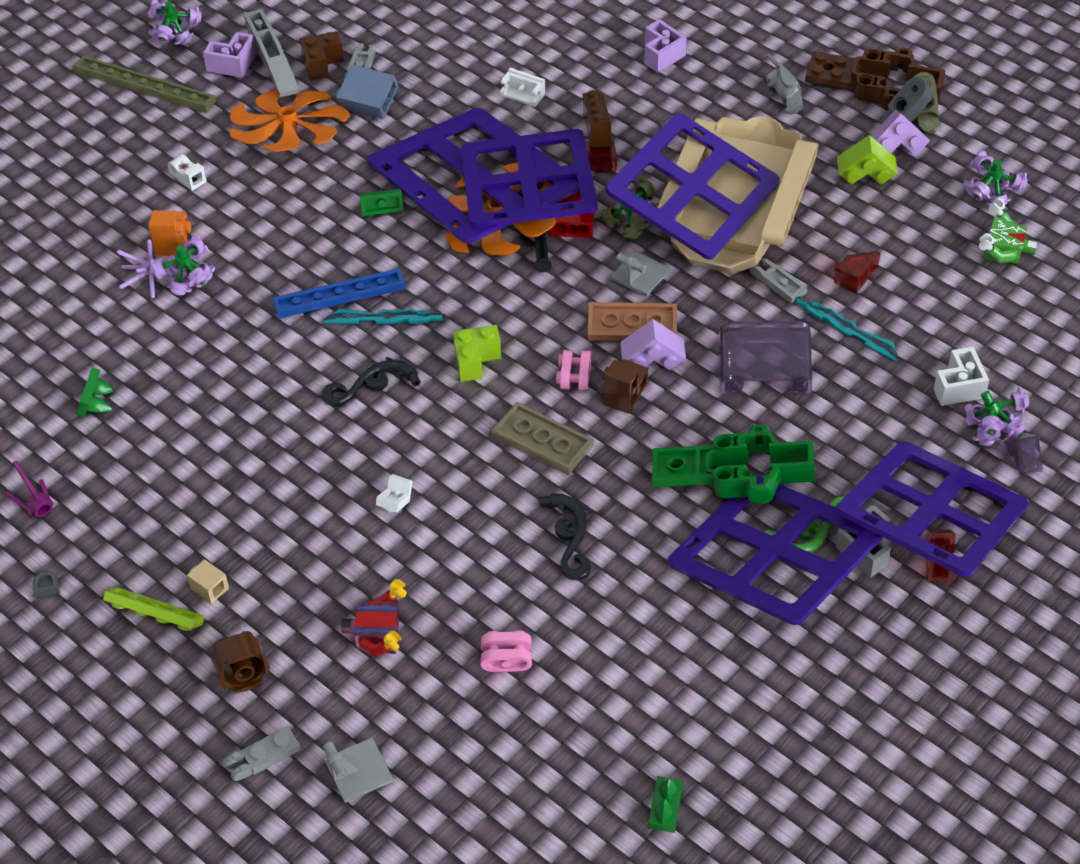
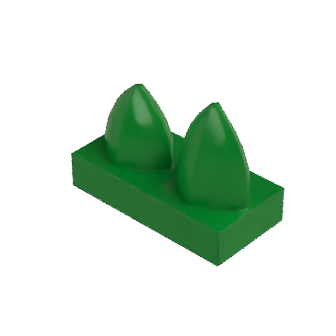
M401 189L359 194L362 217L404 211Z
M91 368L76 415L85 417L86 411L103 413L112 410L106 401L93 395H105L113 392L109 383L98 377L101 370Z
M657 776L648 829L675 833L684 780L673 779L671 776Z

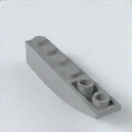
M258 9L244 13L247 33L254 35L257 52L280 97L300 92L287 58L264 11Z

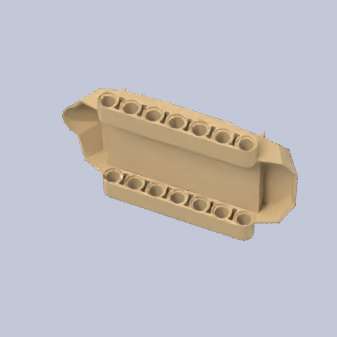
M758 116L747 121L722 117L718 122L700 118L695 119L696 123L776 173L780 178V182L714 259L708 260L671 237L673 247L693 266L735 274L756 266L770 244L780 247L784 246L813 168L819 144L802 140V133L785 130L778 121L770 117ZM695 129L693 130L695 133H697V134L700 135L701 137L704 136L703 134H701V133L698 132L697 130H695ZM688 135L676 165L689 173H694L709 157L712 150ZM726 162L707 182V185L733 202L741 204L760 182L731 162ZM750 164L747 165L748 167H750V168L753 169L754 171H756V172L758 171L756 168H754V167L751 166ZM671 178L664 190L658 208H661L681 187L679 183ZM695 196L676 216L675 220L703 239L709 240L729 216L702 198Z

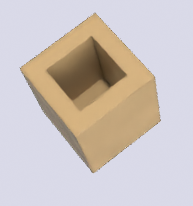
M205 559L199 565L194 566L189 574H187L191 590L210 604H213L229 589L226 574Z

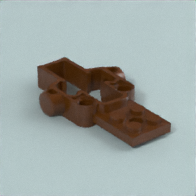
M898 48L894 52L868 49L864 51L863 56L856 58L813 51L805 82L855 90L854 96L858 100L879 103L887 111L889 109L887 105L900 91V88L886 86V78H888L890 70L897 71L899 65L904 66L903 72L907 73L904 85L918 73L927 72L931 74L936 82L938 103L945 70L916 65L914 54L907 48Z

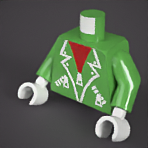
M997 198L989 206V212L993 215L997 214V217H994L990 233H985L980 237L979 248L985 250L983 256L985 260L997 261L1000 264L1006 262L1017 263L1019 262L1021 252L1034 255L1038 242L1025 239L1027 228L1017 224L1006 211H1002L1005 208V203L1002 199Z

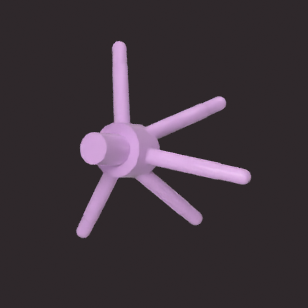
M147 240L148 260H143L118 250L117 254L141 264L121 266L122 269L136 270L139 274L121 284L119 288L123 289L143 276L149 275L150 296L154 298V276L150 270V260L153 259L151 240Z

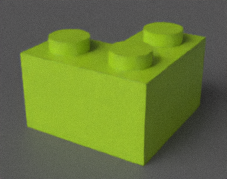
M870 135L837 156L838 174L850 184H854L869 174L882 185L898 174L896 157Z
M497 325L453 331L454 351L460 382L483 379L482 362L501 359V341Z

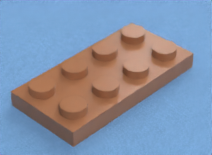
M589 302L588 341H623L652 319L677 334V304Z

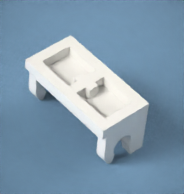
M509 68L501 80V84L505 85L500 91V96L532 107H536L545 96V79Z

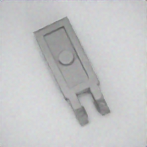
M359 43L356 51L354 50L347 71H349L351 65L371 69L376 45L370 44L368 52L364 51V44Z
M766 258L760 260V266L756 265L749 268L750 273L757 280H761L790 304L795 302L797 298L799 299V296L802 297L807 294V287L779 265Z
M286 726L244 748L241 752H235L226 757L223 764L226 769H232L244 762L247 763L234 769L230 775L234 781H239L252 774L256 775L295 754L301 748L290 728Z

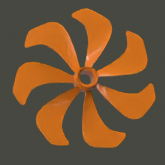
M277 89L258 96L255 100L256 105L261 110L269 113L268 115L248 113L244 108V104H239L231 109L230 120L232 123L241 126H265L246 132L231 128L230 137L246 144H256L265 141L280 129L283 132L280 140L274 144L263 145V149L272 152L292 150L301 145L300 139L295 132L298 129V124L315 134L316 138L313 144L326 143L337 133V129L333 126L317 125L298 119L303 117H331L345 122L350 117V113L340 105H331L314 112L297 115L296 112L304 106L316 101L332 99L331 96L323 91H304L295 97L292 107H280L277 102L280 95Z
M518 163L505 165L502 169L508 173L517 172L519 170ZM464 177L456 184L457 189L465 187ZM544 181L543 187L539 191L552 186V184ZM521 185L509 186L516 193L522 189ZM483 193L487 198V204L483 203L484 212H495L503 209ZM455 195L447 198L459 210L468 212L467 196ZM556 218L512 224L523 235L538 237L555 226ZM454 224L453 227L458 228L459 225ZM501 229L482 238V249L490 255L509 256L520 249V245L504 240ZM447 231L446 238L451 248L455 252L468 253L467 243L461 242L452 233Z

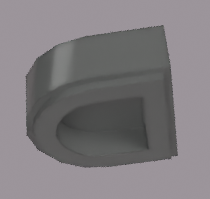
M45 571L39 573L34 578L33 593L35 598L60 594L59 582L53 572Z

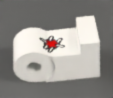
M183 154L167 164L171 174L191 191L206 182L203 166L199 163H192ZM192 177H195L198 180L196 182H192Z

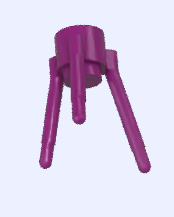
M14 461L13 465L32 495L28 498V505L10 492H7L6 496L25 509L31 517L34 515L37 517L46 516L52 510L54 503L49 496L44 480H39L43 493L41 494L35 490L19 463Z

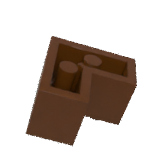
M338 31L299 38L302 58L310 81L329 77L328 64L344 61L342 43Z
M614 359L610 367L605 368L602 375V380H604L602 390L604 405L629 414L648 384V367L625 359L622 362Z

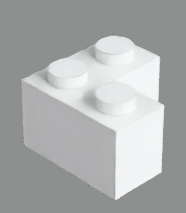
M974 347L952 350L948 369L937 371L934 391L941 406L982 399L981 393L987 391L989 378Z

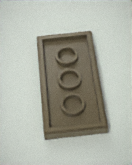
M516 402L491 430L492 437L567 475L574 470L594 446V439L519 402Z

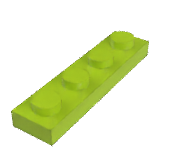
M116 587L106 590L103 600L112 603V606L115 608H128L134 610L133 613L139 616L150 615L156 617L155 620L157 622L177 624V627L181 630L191 631L193 628L203 625L204 615Z

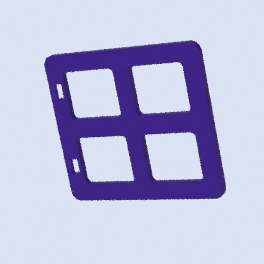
M675 114L607 184L606 193L698 255L711 260L719 254L778 186L780 178L776 173L687 116ZM694 129L697 130L698 132H700V133L703 134L704 136L701 137L700 135H698L697 133H695L693 130H694ZM679 132H684L712 150L709 157L694 173L685 171L660 154ZM726 162H731L760 182L741 204L733 202L707 185V182ZM750 164L751 166H753L754 168H756L758 171H757V172L754 171L753 169H751V168L748 167L747 165ZM647 166L654 167L681 185L661 208L654 207L627 189V186ZM695 196L702 198L729 216L709 240L703 239L675 220L676 216Z
M580 129L469 142L461 146L469 221L472 227L478 228L593 213L598 209L584 134ZM562 143L571 144L574 164L543 169L534 168L531 150L533 147ZM508 150L516 151L519 168L517 172L489 176L479 175L477 155ZM577 178L581 200L549 205L540 204L538 182ZM521 185L524 201L523 208L495 212L483 211L481 190Z
M901 441L838 503L836 512L840 516L960 576L970 577L1027 509L1028 500L912 443ZM907 459H911L947 476V478L931 495H927L890 476ZM964 487H970L1005 504V507L990 524H987L948 504ZM878 489H883L919 508L903 526L898 527L860 507ZM936 518H942L977 535L978 539L962 557H959L920 538V536Z
M756 476L757 484H764V478ZM779 484L772 500L794 508L798 512L776 534L769 535L733 519L750 500L748 497H745L738 503L735 501L739 497L728 498L670 554L668 563L670 568L791 625H798L810 616L883 537L840 516L836 512V507ZM815 519H820L858 535L834 561L826 560L791 544ZM717 534L726 535L759 550L733 576L724 574L693 559ZM695 540L699 543L693 549L689 547ZM774 560H782L819 578L796 602L787 603L751 586L755 579Z

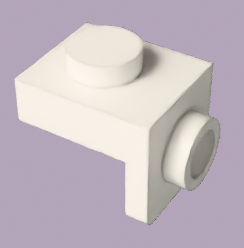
M392 474L389 476L388 488L377 496L376 505L383 507L389 512H398L410 502L412 481Z

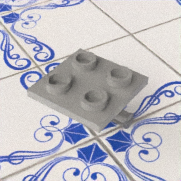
M633 251L629 257L619 253L616 261L622 264L610 276V279L647 297L670 272V267L636 251Z
M373 737L340 752H337L333 742H328L323 746L328 756L324 758V761L344 803L394 782Z

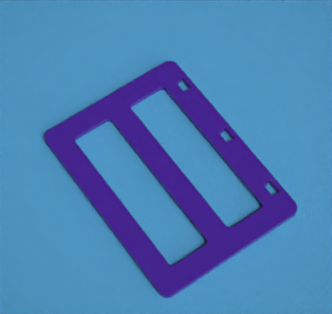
M482 108L469 110L372 153L367 157L368 164L397 189H401L403 194L463 243H472L510 224L472 227L466 214L398 159L422 148H428L464 177L461 149L450 142L447 137L472 126L478 128L491 139L519 136ZM533 147L531 149L535 169L560 166L537 148ZM508 150V152H510L517 158L515 150ZM477 162L480 176L493 175ZM388 167L390 169L388 171H385L383 168ZM577 178L548 181L552 186L539 191L540 204H554L580 192ZM508 186L481 190L503 208L499 211L524 207L523 197ZM422 195L424 197L419 199L417 196ZM458 224L459 227L454 228L452 225Z

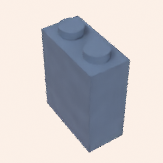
M351 65L349 71L344 75V82L341 88L337 90L336 98L339 105L347 110L384 119L399 86L395 75Z

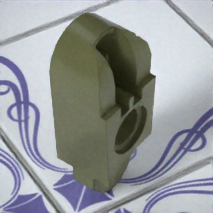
M921 72L914 77H920L928 82L932 90V99L929 102L931 106L925 108L917 116L922 132L934 134L940 126L936 82L931 74Z

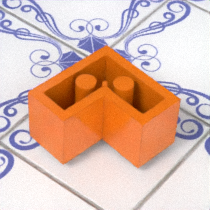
M152 211L148 226L156 256H175L177 253L176 247L178 245L184 246V242L187 241V234L191 232V221H188L186 212Z

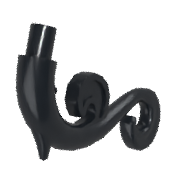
M386 357V361L376 363L366 369L347 393V389L343 384H328L322 390V399L327 405L340 406L351 399L364 384L372 391L383 390L388 386L389 382L387 375L383 372L394 371L397 372V375L405 376L414 387L420 385L421 381L418 378L417 370L411 364ZM337 391L346 393L342 397L336 398L332 396Z
M551 493L550 496L539 497V506L551 505V507H559L562 511L567 509L575 517L576 526L574 529L569 528L573 526V521L570 518H560L556 521L555 532L560 539L571 540L561 559L562 574L570 580L584 579L591 570L590 561L580 554L574 556V560L581 564L577 569L569 568L567 563L584 538L587 528V518L584 510H589L590 508L565 494Z

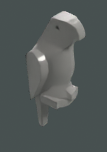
M768 54L767 57L778 69H774L766 76L767 86L775 88L777 94L787 101L785 111L788 114L798 113L803 109L801 87L796 77Z

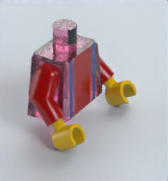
M395 579L389 586L390 590L378 598L358 605L356 619L342 618L341 633L354 634L356 647L374 657L383 653L396 654V651L399 649L397 641L402 640V637L398 634L400 610L398 600L396 599L397 597L404 598L406 596V590L403 589L406 586L405 583L400 579Z

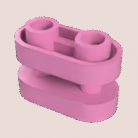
M564 350L563 354H559L558 367L561 368V371H557L556 384H560L561 389H570L571 383H579V390H588L591 351H582L581 357H573V350ZM573 366H580L579 374H572Z
M521 630L514 632L489 631L481 637V650L483 651L481 654L482 669L489 672L528 670L532 666V654L529 652L532 648L531 636Z

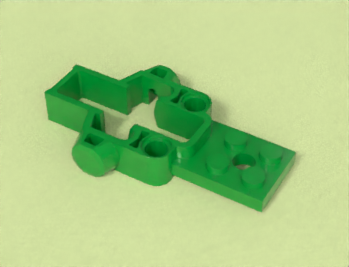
M754 425L749 428L747 433L718 435L713 439V445L653 448V487L708 485L714 487L715 494L721 498L748 497L755 504H767L773 499L779 484L815 482L813 441L777 442L771 430L765 425ZM750 453L770 454L769 475H763L764 484H757L756 476H749L746 465L748 464ZM675 465H680L678 468H673ZM713 466H719L715 470H711Z

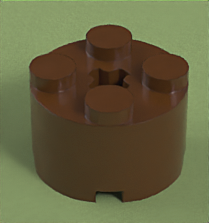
M243 631L226 639H219L213 644L214 650L211 655V661L219 682L224 689L231 688L233 692H245L257 687L261 683L260 679L264 674L267 677L270 666L259 640L253 636L252 632Z

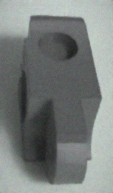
M920 77L909 79L887 105L889 109L882 116L881 125L895 110L912 122L932 99V90L928 82Z

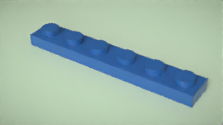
M399 268L273 297V302L279 319L404 290L406 287Z

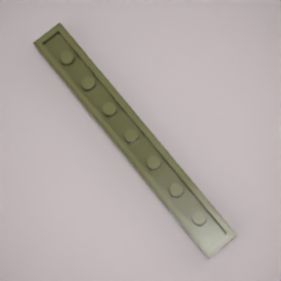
M84 55L72 66L75 73L207 113L217 101L215 95Z

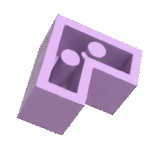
M660 19L645 27L644 64L658 73L686 56L687 37Z
M236 32L229 44L210 41L203 52L206 71L243 78L257 55L254 35Z
M897 110L872 134V137L890 153L902 144L909 152L916 156L930 141Z
M654 319L621 341L622 361L625 359L645 367L656 361L666 369L671 370L686 360L684 339Z

